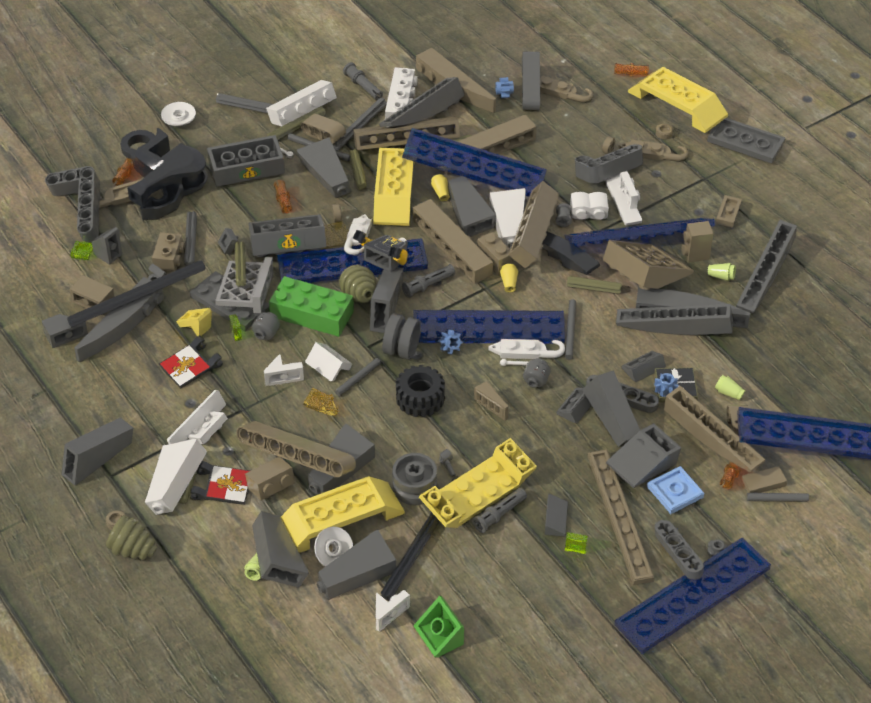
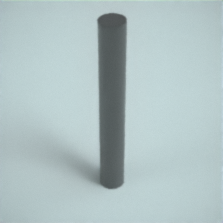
M375 358L335 390L336 395L341 396L381 364L380 360Z
M747 493V501H809V494Z

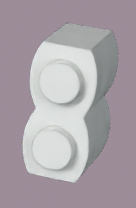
M575 192L571 194L572 218L579 220L588 218L601 220L608 217L609 207L606 193L593 192L588 194L585 192Z

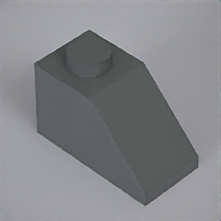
M116 227L104 232L92 241L94 255L109 265L123 255L119 230Z
M58 314L42 320V326L52 348L86 336L88 334L86 322L71 327L67 320L68 316Z

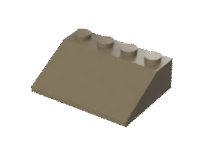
M609 240L603 261L609 264L610 268L618 270L620 275L627 276L629 281L639 284V287L644 290H650V288L659 289L694 272L693 269L660 248L647 243Z

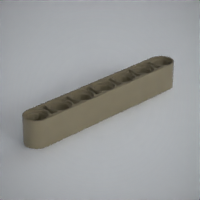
M257 421L239 427L236 432L238 440L243 444L334 477L343 476L353 471L356 467L354 457L348 453Z

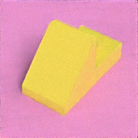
M210 308L188 310L176 322L180 328H192L197 336H202L211 328L212 311Z

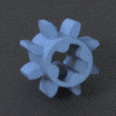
M508 77L499 78L500 82H495L496 95H501V98H509L510 94L514 93L513 81H508Z
M448 330V334L442 332L441 340H438L442 345L440 349L443 351L447 350L449 354H452L453 350L460 351V344L463 343L459 338L461 334H454V330Z
M669 373L660 374V379L655 378V392H658L662 397H666V395L678 388V378H674Z

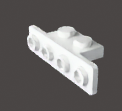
M626 171L606 179V185L624 225L642 223V218L637 209L640 193L634 187L633 178H630Z
M214 390L167 439L168 444L197 439L201 444H204L210 440V437L228 419L225 413L220 412L226 406V403L218 390Z

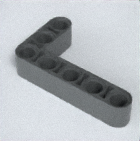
M86 166L50 173L46 176L45 183L53 196L78 192L77 231L85 244H92V241L99 237L100 180L94 168Z

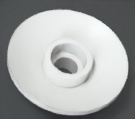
M185 102L171 103L165 106L161 112L162 120L172 126L186 125L193 121L196 115L194 107Z
M329 527L318 534L314 546L315 554L319 562L326 567L352 548L353 543L345 530L339 527ZM329 545L333 547L331 552L329 551Z

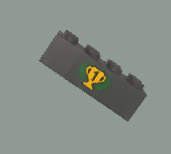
M276 135L207 148L208 162L216 187L285 173L284 157Z
M321 214L248 223L253 256L264 257L273 253L282 255L290 251L299 253L307 249L321 250L326 247L325 227Z

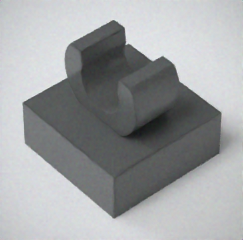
M225 228L218 241L224 254L232 253L233 249H235V243L238 242L239 238L229 228Z
M152 263L149 270L154 274H151L148 279L155 280L167 273Z

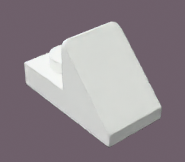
M279 354L264 370L265 385L271 386L303 381L302 362L282 365L281 355Z
M405 590L398 595L392 596L389 602L376 593V630L378 632L410 607V595Z

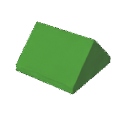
M439 596L413 625L434 657L437 658L464 645V626L444 598Z

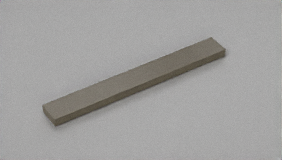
M608 450L588 453V460L633 585L653 582L654 576L616 472L606 464V461L610 458Z

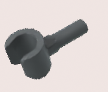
M446 449L440 453L439 461L441 464H445L451 477H454L456 474L449 462L453 459V455L449 449Z

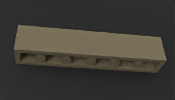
M525 114L437 149L436 163L449 175L535 140L536 125Z
M456 117L424 120L398 126L353 129L354 144L357 150L460 137L459 121Z
M544 181L531 191L509 252V256L524 268L530 264H535L539 259L538 254L543 247L542 242L547 236L546 230L551 224L550 219L554 215L553 210L558 204L557 198L559 193Z
M429 199L413 207V221L474 284L493 275V260L472 241L470 236L461 230L459 225H456L451 220L449 215L441 210L438 204Z

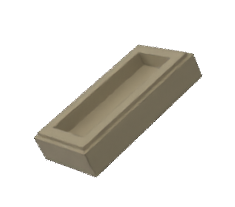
M779 466L746 474L741 478L748 493H760L787 485V480Z

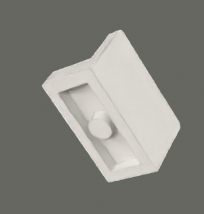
M317 342L305 360L308 365L329 381H334L341 369L350 370L352 366L351 362L327 344Z

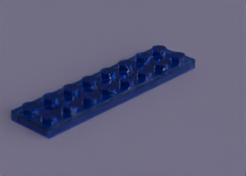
M414 128L411 129L402 158L505 190L525 188V196L530 197L531 191L544 180L547 170Z
M704 217L565 234L564 236L565 240L574 244V246H584L585 242L601 244L603 240L621 241L622 237L633 240L639 239V235L649 238L656 237V233H659V235H673L674 231L684 233L688 223L709 221L712 227L715 226V220Z
M423 239L407 240L406 264L399 265L398 268H404L403 272L428 269ZM358 245V246H352L351 248H352V249H361L363 246H362V245ZM344 247L277 255L281 281L284 276L307 283L338 280L341 273L352 265L367 267L374 275H381L384 270L365 261L364 252L351 255L344 251Z
M413 310V318L421 320L419 343H440L438 340H441L442 332L448 334V330H454V334H461L459 338L463 343H498L501 339L539 340L544 344H554L552 343L553 340H559L565 344L564 311Z
M743 407L738 408L737 420L740 443L871 459V424Z
M741 538L703 563L704 575L700 579L692 580L685 575L617 618L614 625L643 654L770 570L771 564L744 538Z

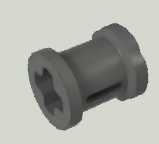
M561 203L556 207V214L558 215L556 217V224L560 227H568L572 223L570 216L572 208L569 204Z

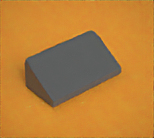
M650 351L621 367L633 381L638 382L654 374L655 368H665L666 364L663 354Z
M575 388L557 410V415L573 423L580 421L592 406L585 396L583 388Z
M548 494L545 535L565 536L568 502L552 494Z

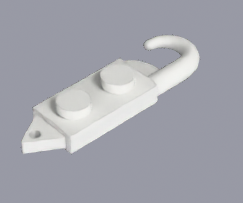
M366 214L353 219L344 245V251L348 254L357 255L364 252V246L361 249H352L351 247L352 245H361L357 240L353 239L356 230L366 233V237H368L372 220Z
M501 339L500 342L490 345L488 350L500 355V358H558L564 354L565 345L559 340H553L552 343L560 347L559 350L554 351L546 350L545 344L539 340Z

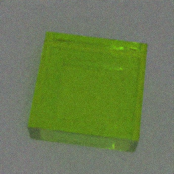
M75 241L70 253L71 258L89 260L93 251L92 243Z
M236 314L229 315L234 340L240 341L242 340V331Z
M567 532L565 551L585 554L588 536Z

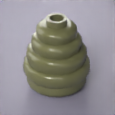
M352 265L341 273L339 286L342 293L353 296L354 302L366 303L371 301L376 289V280L373 272L367 267Z
M125 515L121 516L106 541V547L111 549L113 554L117 556L122 555L124 558L131 557L132 559H137L139 557L141 560H145L147 557L152 558L157 549L154 546L155 539L150 537V533L145 531V527L139 524L136 518L131 517L129 519Z

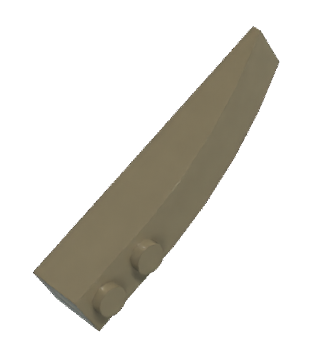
M430 48L416 55V69L423 73L430 81L438 84L445 78L458 77L465 95L460 98L461 100L484 110L496 112V98L436 50Z
M681 386L666 395L664 411L714 452L749 472H752L765 462V459Z

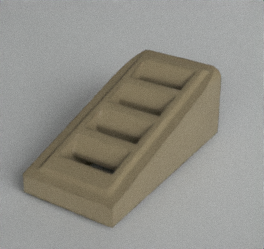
M487 381L474 388V399L503 420L508 419L509 406Z

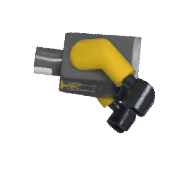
M356 230L353 239L364 246L365 261L389 272H392L399 265L406 264L408 257L406 247L408 242L405 238L396 239L389 235H384L370 240L366 237V233Z

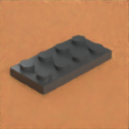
M725 118L714 126L708 135L707 142L773 163L785 143V137Z
M216 271L190 291V297L244 331L252 326L259 314L270 311L269 304L264 302L261 313H253V307L216 305L215 300L224 277Z

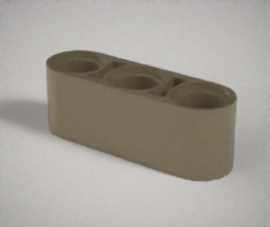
M313 114L300 124L302 131L306 135L318 140L329 137L332 144L346 135V130L341 123L318 114Z

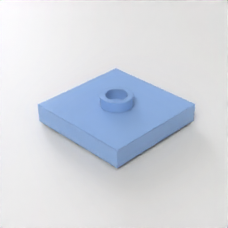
M681 466L647 482V488L670 514L704 498V492Z

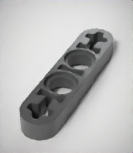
M598 375L589 376L586 385ZM619 383L625 397L630 394L636 396L635 399H628L626 397L631 408L646 413H653L657 410L659 400L656 395Z
M658 521L654 527L655 536L686 577L692 580L700 579L704 575L703 562L670 521ZM677 541L679 544L670 545L669 542ZM688 554L689 557L680 558L679 555Z

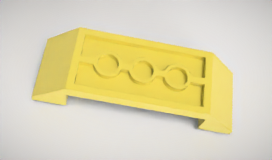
M665 67L656 70L628 89V93L640 99L650 93L692 115V127L704 133L728 117L727 111L715 93Z
M379 148L373 225H410V201L413 166L415 165V149Z
M510 438L497 446L493 456L440 490L436 486L421 494L419 498L445 527L458 528L487 507H490L516 490L537 466Z
M368 476L294 503L280 518L298 552L301 553L310 549L309 539L317 537L326 528H341L378 513H382L387 521L405 514V511L388 482Z

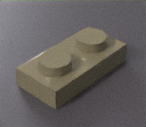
M724 195L715 224L733 228L742 199Z

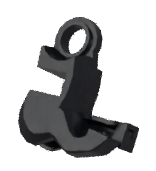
M157 128L156 135L147 130H136L126 134L121 140L122 154L126 158L131 159L134 169L144 177L127 188L129 200L140 206L142 220H157L176 211L184 196L200 190L205 185L208 175L204 170L206 166L204 155L197 149L182 143L170 151L169 137L160 128ZM136 143H146L138 147L137 150L130 148ZM160 189L162 190V198L155 199L150 197L148 199L152 193Z

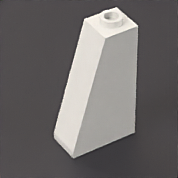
M525 188L490 193L489 206L496 214L495 227L497 234L508 248L512 247L524 213Z
M197 439L164 445L162 447L145 503L155 515L173 512L206 455V449Z

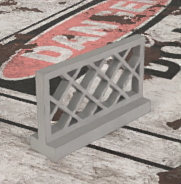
M265 257L264 263L246 262V272L248 274H246V285L244 287H238L236 279H230L236 277V270L233 269L236 266L235 261H229L215 300L216 305L253 307V313H261L273 276V258Z

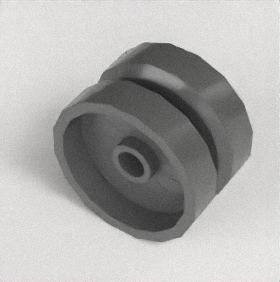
M393 313L385 328L382 344L383 353L395 356L398 353L400 358L411 360L419 343L421 320L412 317L405 320L404 315Z
M409 453L396 460L392 471L393 492L396 497L408 505L424 504L419 496L432 487H437V467L429 456L421 453Z

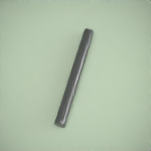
M292 133L288 135V140L304 146L315 143ZM335 150L339 159L347 162L350 161L349 154Z
M574 299L569 300L565 353L567 360L573 359L576 300Z

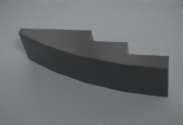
M546 231L547 236L542 242V248L547 250L548 256L561 260L563 267L586 275L600 267V263L588 253L562 237Z

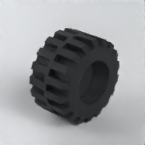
M419 365V367L411 366V369L406 368L404 373L401 372L398 375L399 378L396 379L397 405L400 406L402 411H406L408 415L413 414V417H418V415L426 417V415L429 414L431 416L434 414V411L438 412L445 401V381L442 374L438 373V370H432L430 366L423 367V365Z

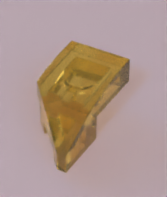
M315 388L311 389L303 403L304 406L327 415L337 416L339 412L334 404L333 394L327 395Z

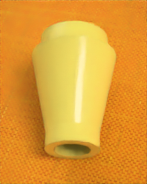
M442 174L435 175L431 179V186L440 201H447L450 198L448 179Z
M505 264L500 270L505 291L514 292L516 290L518 269L513 264Z

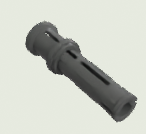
M353 62L345 65L343 74L349 76L354 84H359L376 101L380 99L377 94L383 97V92L365 77V73L362 70H358Z
M449 264L423 277L418 275L410 282H403L402 290L405 296L410 298L419 291H425L428 286L455 275V269L453 265Z
M518 488L494 507H487L483 514L475 516L472 519L475 528L479 532L485 533L489 526L493 523L497 524L502 515L527 498L524 489Z

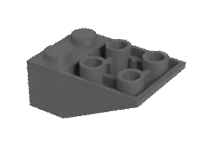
M653 423L633 436L606 461V464L632 488H635L676 465L681 447Z

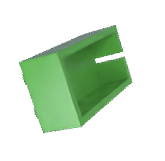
M284 276L269 300V309L279 320L340 337L354 312V302L352 295Z

